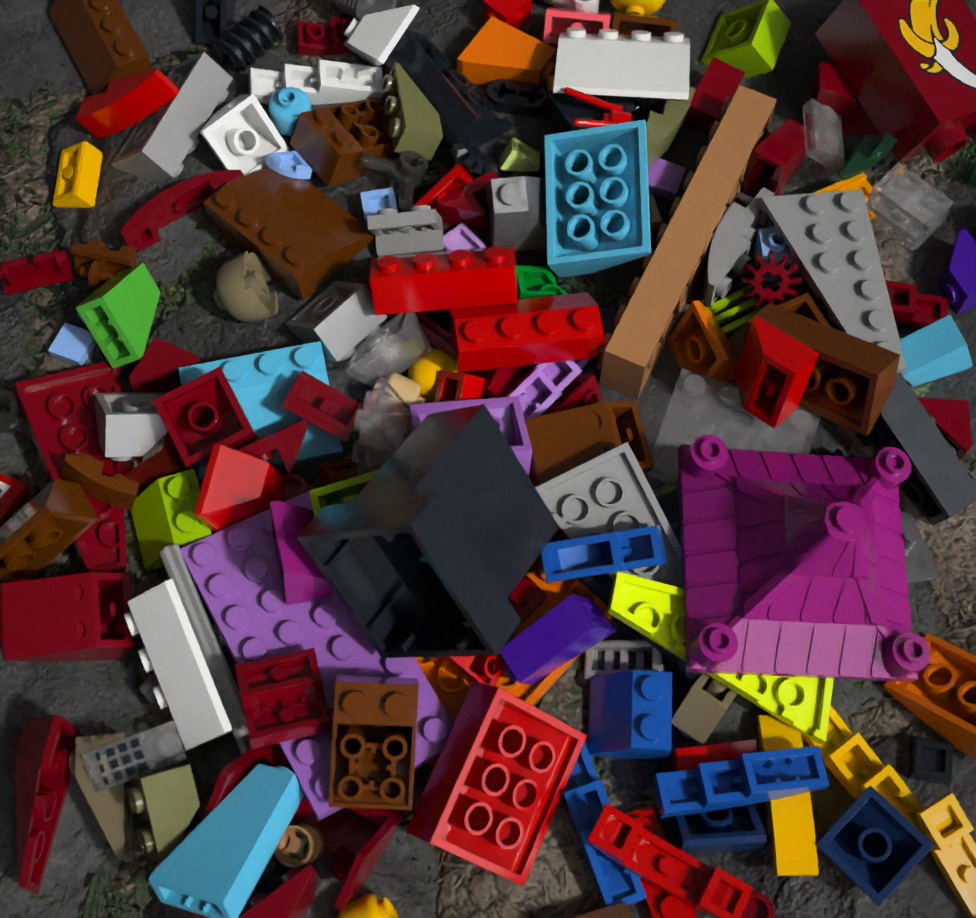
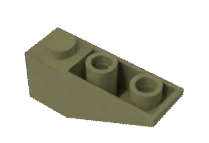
M394 63L390 74L384 76L381 86V92L385 94L386 100L385 115H388L389 118L388 135L392 137L394 152L431 160L443 137L439 113L401 65Z

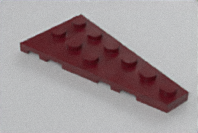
M106 361L15 383L14 392L49 482L54 479L66 481L61 476L66 453L72 455L79 453L88 454L96 460L104 461L101 475L123 476V461H114L109 457H105L99 446L94 393H121L120 366L113 369L110 363ZM86 494L99 520L73 542L84 572H125L127 554L124 509L103 503Z

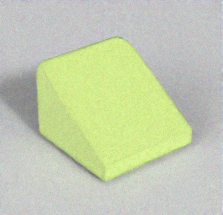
M512 138L500 155L499 169L504 171H538L540 169V154L518 139Z

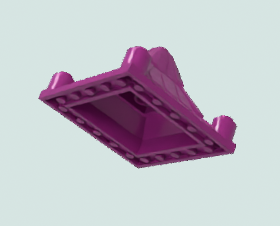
M710 434L699 436L691 445H680L677 449L686 672L913 682L919 679L918 671L926 667L930 660V649L924 638L911 632L912 623L910 603L908 601L909 592L907 571L905 570L906 561L904 540L902 539L903 530L898 485L906 480L911 473L912 465L905 452L895 447H886L872 458H850L845 456L790 454L771 451L727 449L721 439Z

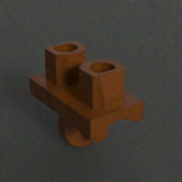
M90 238L86 244L74 243L70 248L71 254L75 259V276L88 278V284L91 289L97 290L116 273L137 264L136 249L130 246L122 245L117 251L108 250L106 244L101 240Z

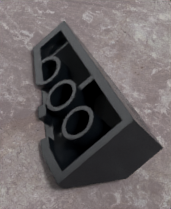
M553 90L550 91L551 98L542 101L553 134L586 129L588 127L574 125L573 120L590 119L601 121L603 112L609 113L605 109L579 100L566 93H553ZM591 95L611 104L622 105V112H631L637 108L665 99Z

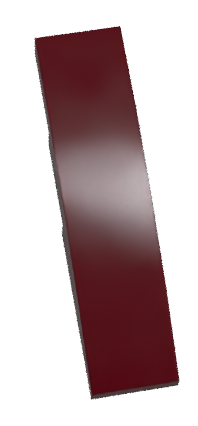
M885 280L896 324L922 329L947 316V297L917 293L916 284Z

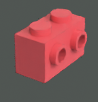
M548 7L546 9L543 42L550 43V46L558 49L560 32H566V28L570 27L584 28L586 33L599 34L600 29H609L611 13Z

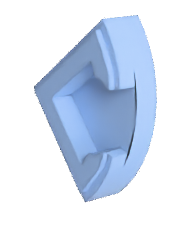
M296 150L267 154L265 164L273 171L290 178L310 179L312 168Z

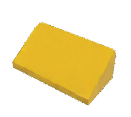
M87 141L61 151L53 199L55 207L90 208L95 206L102 153Z

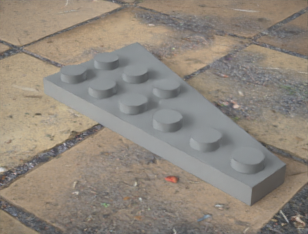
M628 442L535 487L559 528L570 539L656 525L661 526L667 564L618 572L683 588L681 546ZM617 572L605 574L613 580Z

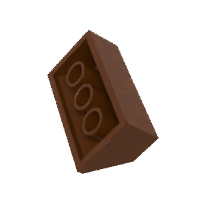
M55 0L48 11L92 96L106 92L110 81L152 69L148 54L118 0Z
M768 303L746 321L744 343L753 318L758 316L819 353L798 407L865 436L871 432L894 387L900 354L771 303Z

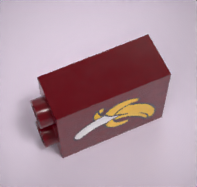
M843 0L815 32V35L897 161L902 162L927 153L933 163H938L962 149L969 142L970 138L976 145V17L965 1Z

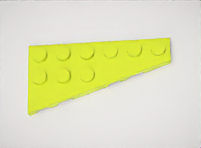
M617 572L613 578L607 613L686 661L683 588ZM706 673L818 744L826 742L834 679Z

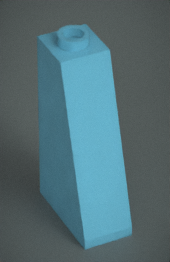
M258 764L152 872L148 880L160 902L210 918H238L304 797L295 773L283 766L270 767Z

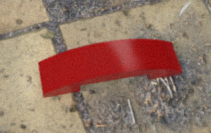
M605 804L587 842L655 887L714 918L741 917L754 889L753 887L719 867L711 868L642 828L643 824L610 804Z

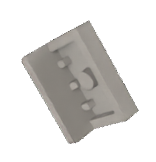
M417 205L411 207L410 212L397 213V209H380L377 211V215L367 216L368 230L376 238L377 255L380 257L443 251V225L440 214L435 209H431V206Z

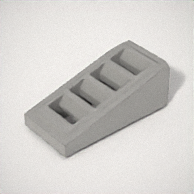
M645 639L600 641L585 651V680L629 670L665 672V657ZM598 651H605V670H597ZM614 652H620L619 670H613ZM630 652L636 653V669H629ZM645 653H652V669H645Z

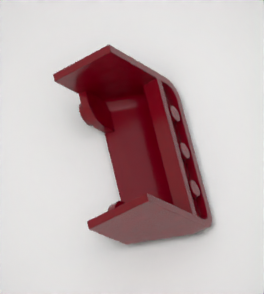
M278 743L255 749L249 748L221 771L201 822L258 764L270 767L283 766L291 770ZM303 793L304 797L288 826L310 823L316 826L322 833L324 848L334 853L329 864L330 870L335 878L344 884L334 905L335 908L341 911L367 881L398 828L406 810L342 808L318 821Z

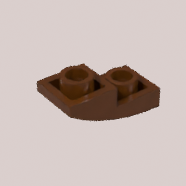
M66 453L61 476L66 481L79 483L85 494L103 503L132 510L138 492V482L130 481V479L122 475H101L104 461L96 460L88 454L79 453L72 455Z

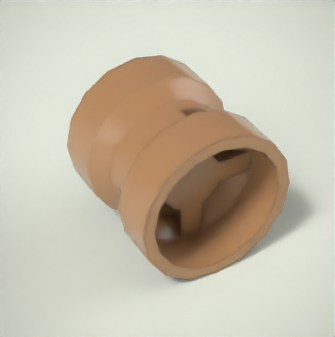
M310 823L290 825L286 828L274 851L275 857L281 864L292 868L312 863L320 857L323 851V835L316 826Z

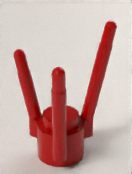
M569 87L564 89V92L570 96L609 111V113L603 112L601 121L574 119L573 124L576 126L594 128L632 122V114L630 112H622V105L608 103Z

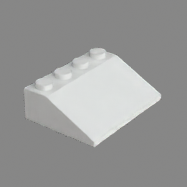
M566 28V32H560L553 93H565L564 89L569 87L588 95L688 100L689 38H683L684 34L679 32H665L664 37L651 36V32L643 30L632 31L631 35H618V30L600 29L599 34L586 33L584 28Z

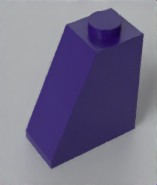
M571 594L501 649L499 653L505 660L502 666L513 681H519V683L534 684L607 638L616 630L595 600Z

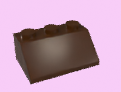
M59 479L46 483L41 488L40 493L27 504L20 506L15 511L14 516L0 527V583L20 579L30 580L99 520L79 483Z

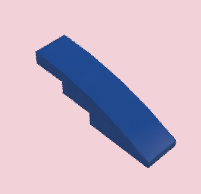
M584 742L562 794V800L605 907L626 902L628 906L647 898L640 877L587 842L606 803L610 804L601 779H598Z
M819 746L741 754L737 760L700 763L692 770L656 773L653 777L661 818L745 806L827 788L830 785Z

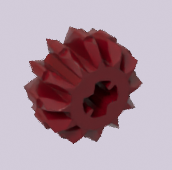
M769 250L767 254L768 262L764 263L761 255L757 253L754 255L755 261L759 265L757 268L751 264H745L744 269L753 274V277H741V284L754 285L744 291V296L747 298L758 293L753 302L755 307H759L764 298L767 299V304H774L773 299L777 298L779 303L782 304L787 302L783 297L785 293L794 298L798 295L795 289L789 287V284H800L801 278L798 276H788L798 269V265L793 263L784 268L789 258L787 254L783 253L776 263L774 262V250ZM770 272L773 276L780 275L781 279L776 280L778 284L776 288L771 289L769 285L764 287L761 285V281H765L763 276L765 273Z

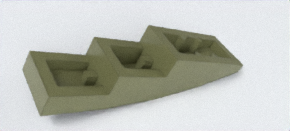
M689 86L688 100L666 99L660 114L650 111L646 120L648 168L654 165L670 147L687 114L696 88Z

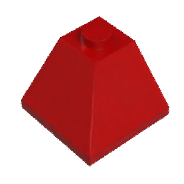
M214 444L194 515L214 533H217L270 509V502L277 501L283 493V477L266 461L221 444Z

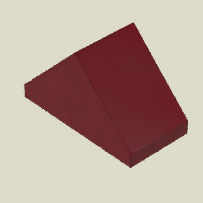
M154 337L129 376L130 383L135 393L164 392L181 386L179 368L201 364L198 355Z
M917 397L925 410L934 417L937 428L945 440L954 447L957 457L961 462L972 447L969 401Z

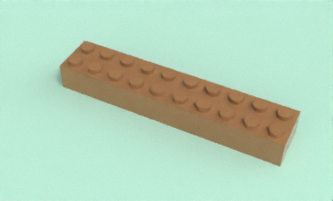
M739 85L734 97L728 96L720 114L724 117H722L720 122L715 120L708 136L710 142L708 146L703 145L697 156L695 165L698 166L695 172L689 171L684 181L682 190L685 192L682 198L678 196L675 198L669 216H671L669 223H663L656 237L658 245L655 251L651 250V254L645 257L642 265L644 272L641 278L636 276L632 282L628 296L631 298L627 306L622 304L614 320L616 327L613 334L607 332L604 337L602 347L599 350L602 355L597 365V369L601 370L600 385L638 400L708 258L717 227L727 210L735 202L745 182L753 151L766 138L777 99Z

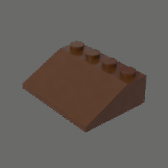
M269 167L228 181L203 202L211 226L242 252L248 251V254L251 252L255 253L263 262L268 273L302 301L308 298L375 239V235L365 225L306 179L290 178L273 171Z

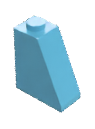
M951 315L900 339L907 367L903 377L913 387L973 366L967 343Z

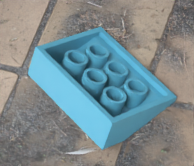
M645 119L545 135L548 266L561 278L592 274L650 255L651 235Z
M321 341L179 368L182 386L221 367L258 439L303 420L302 417L282 407L283 402L302 371L330 386ZM307 421L309 426L295 463L343 454L339 438ZM278 449L272 450L274 457L266 462L270 463L273 467L284 466ZM208 464L197 469L200 482L204 480Z

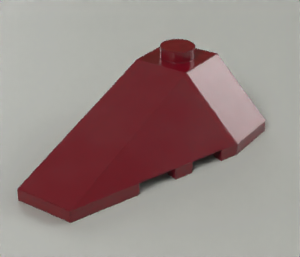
M60 715L27 718L24 729L18 731L14 742V751L16 753L18 886L33 894H39L72 776L69 764L70 752L76 748V737H83L70 722Z

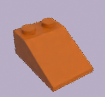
M928 632L924 640L930 649V660L926 667L918 671L919 679L913 682L887 681L884 684V689L947 742L954 744L956 749L976 759V656Z

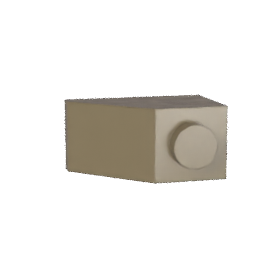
M702 673L673 716L672 724L678 727L679 731L687 738L697 740L704 745L738 693L706 673Z

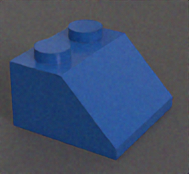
M629 670L590 678L589 755L592 757L666 761L671 752L672 672Z

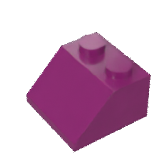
M281 501L270 502L272 536L286 606L332 597L331 585L297 539L299 534L314 519L313 510Z

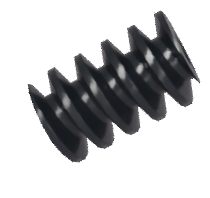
M259 5L257 10L255 9L249 13L248 17L242 18L239 25H234L231 27L230 32L224 33L221 40L214 41L212 48L217 59L225 68L233 71L236 67L241 72H245L247 65L244 60L250 64L256 63L255 54L263 57L265 55L264 47L268 49L274 48L273 39L281 42L283 34L272 13Z

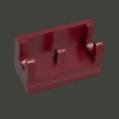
M713 57L693 95L683 124H688L703 132L710 133L712 125L709 123L714 124L715 120L721 121L723 116L720 114L724 102L728 96L733 97L745 72Z
M304 371L300 373L282 404V407L344 442L348 441L366 407Z

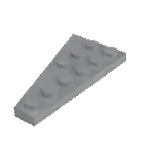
M863 189L761 197L760 208L764 214L768 213L775 224V232L779 238H783L792 251V259L798 265L800 272L817 299L821 298L829 310L827 315L832 323L838 324L842 332L900 354L897 373L900 372L903 376L907 367Z

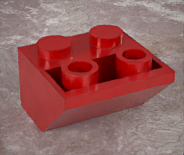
M758 316L753 318L734 372L743 409L775 429L798 409L819 353Z

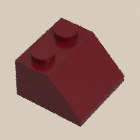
M221 367L152 400L188 469L197 470L207 465L214 444H221L236 450L258 439Z

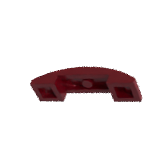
M240 169L206 173L182 181L159 193L133 214L120 231L125 245L134 247L137 254L161 241L158 233L160 228L204 206L203 202L228 181L244 176Z

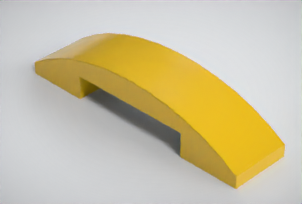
M947 793L918 812L917 818L923 835L934 844L930 851L949 887L969 918H976V844L969 833L974 828L953 793Z

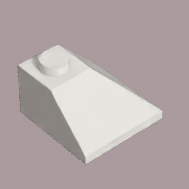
M414 4L367 14L361 17L359 21L353 18L343 33L348 37L343 45L372 66L382 65L420 8Z
M254 94L237 96L217 111L200 131L226 170L240 169L244 176L267 168L268 166L265 164L267 154L290 150Z

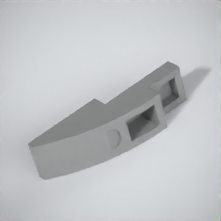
M763 187L746 208L733 202L719 223L711 243L704 276V304L708 307H711L718 297L724 298L727 295L735 276H742L746 271L744 269L745 264H750L751 258L748 257L750 245L756 237L757 230L760 226H767L771 220L768 213L764 214L760 208L761 197L774 196L775 193Z

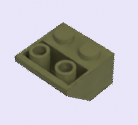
M190 764L174 766L129 779L131 788L125 790L130 812L138 814L141 827L135 830L136 842L140 854L145 853L148 859L162 862L174 851L200 806Z

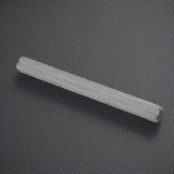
M172 544L166 546L159 552L169 579H173L233 729L232 733L241 754L251 748L239 689L193 578L182 557L179 545Z

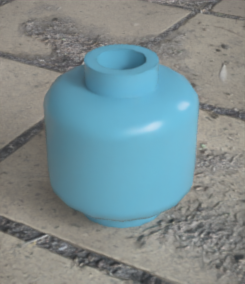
M286 87L276 91L268 103L271 122L280 134L289 137L293 136L301 112L312 111L311 102L307 94L295 87Z

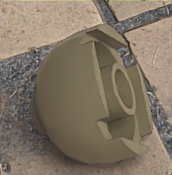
M248 251L224 262L218 271L216 291H214L215 302L221 310H226L230 316L241 322L253 323L277 314L279 308L276 290L269 294L266 282L272 279L263 262L255 253L251 252L248 254Z

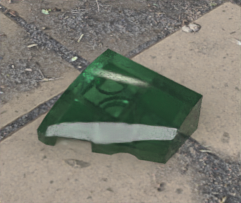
M888 132L876 144L864 136L851 150L836 173L845 181L868 170L880 161L894 147L898 140Z

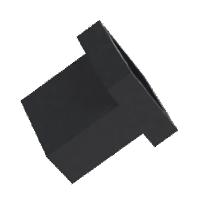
M485 404L428 414L351 503L324 506L299 534L297 539L381 658L497 656L521 622L520 617L510 604L508 598L559 526Z

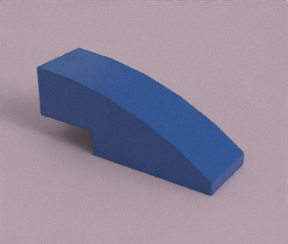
M659 525L547 543L541 552L546 583L667 564L662 530Z

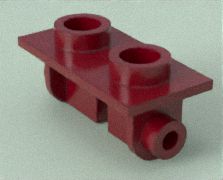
M55 248L52 252L34 255L30 259L25 257L8 262L3 260L0 265V279L3 280L5 295L74 280L69 251H59L58 248Z
M591 373L588 377L584 375L576 377L561 391L562 394L558 399L563 401V403L560 404L554 401L540 416L598 403L602 399V395L595 375Z

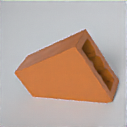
M491 16L457 58V71L465 75L473 84L489 85L497 79H508L543 86L548 76L555 75L557 49Z

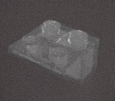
M378 378L373 390H367L363 409H358L356 413L354 430L360 431L359 440L355 441L352 451V462L357 463L356 476L381 469L411 434L409 406L386 379Z

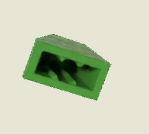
M144 263L116 273L75 307L113 369L139 360L144 355L161 294Z

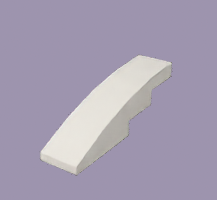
M319 59L317 68L285 64L283 72L251 68L249 72V94H254L259 103H269L271 96L276 91L286 87H295L307 94L311 105L347 103L383 97L381 92L383 81L382 67Z

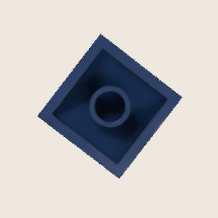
M871 785L832 823L815 844L877 906H880L934 846L926 836Z
M755 804L671 817L674 845L689 855L757 851L766 842V833Z

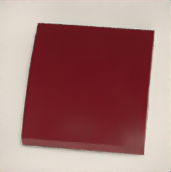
M314 648L235 665L251 749L333 731L323 690L322 676Z

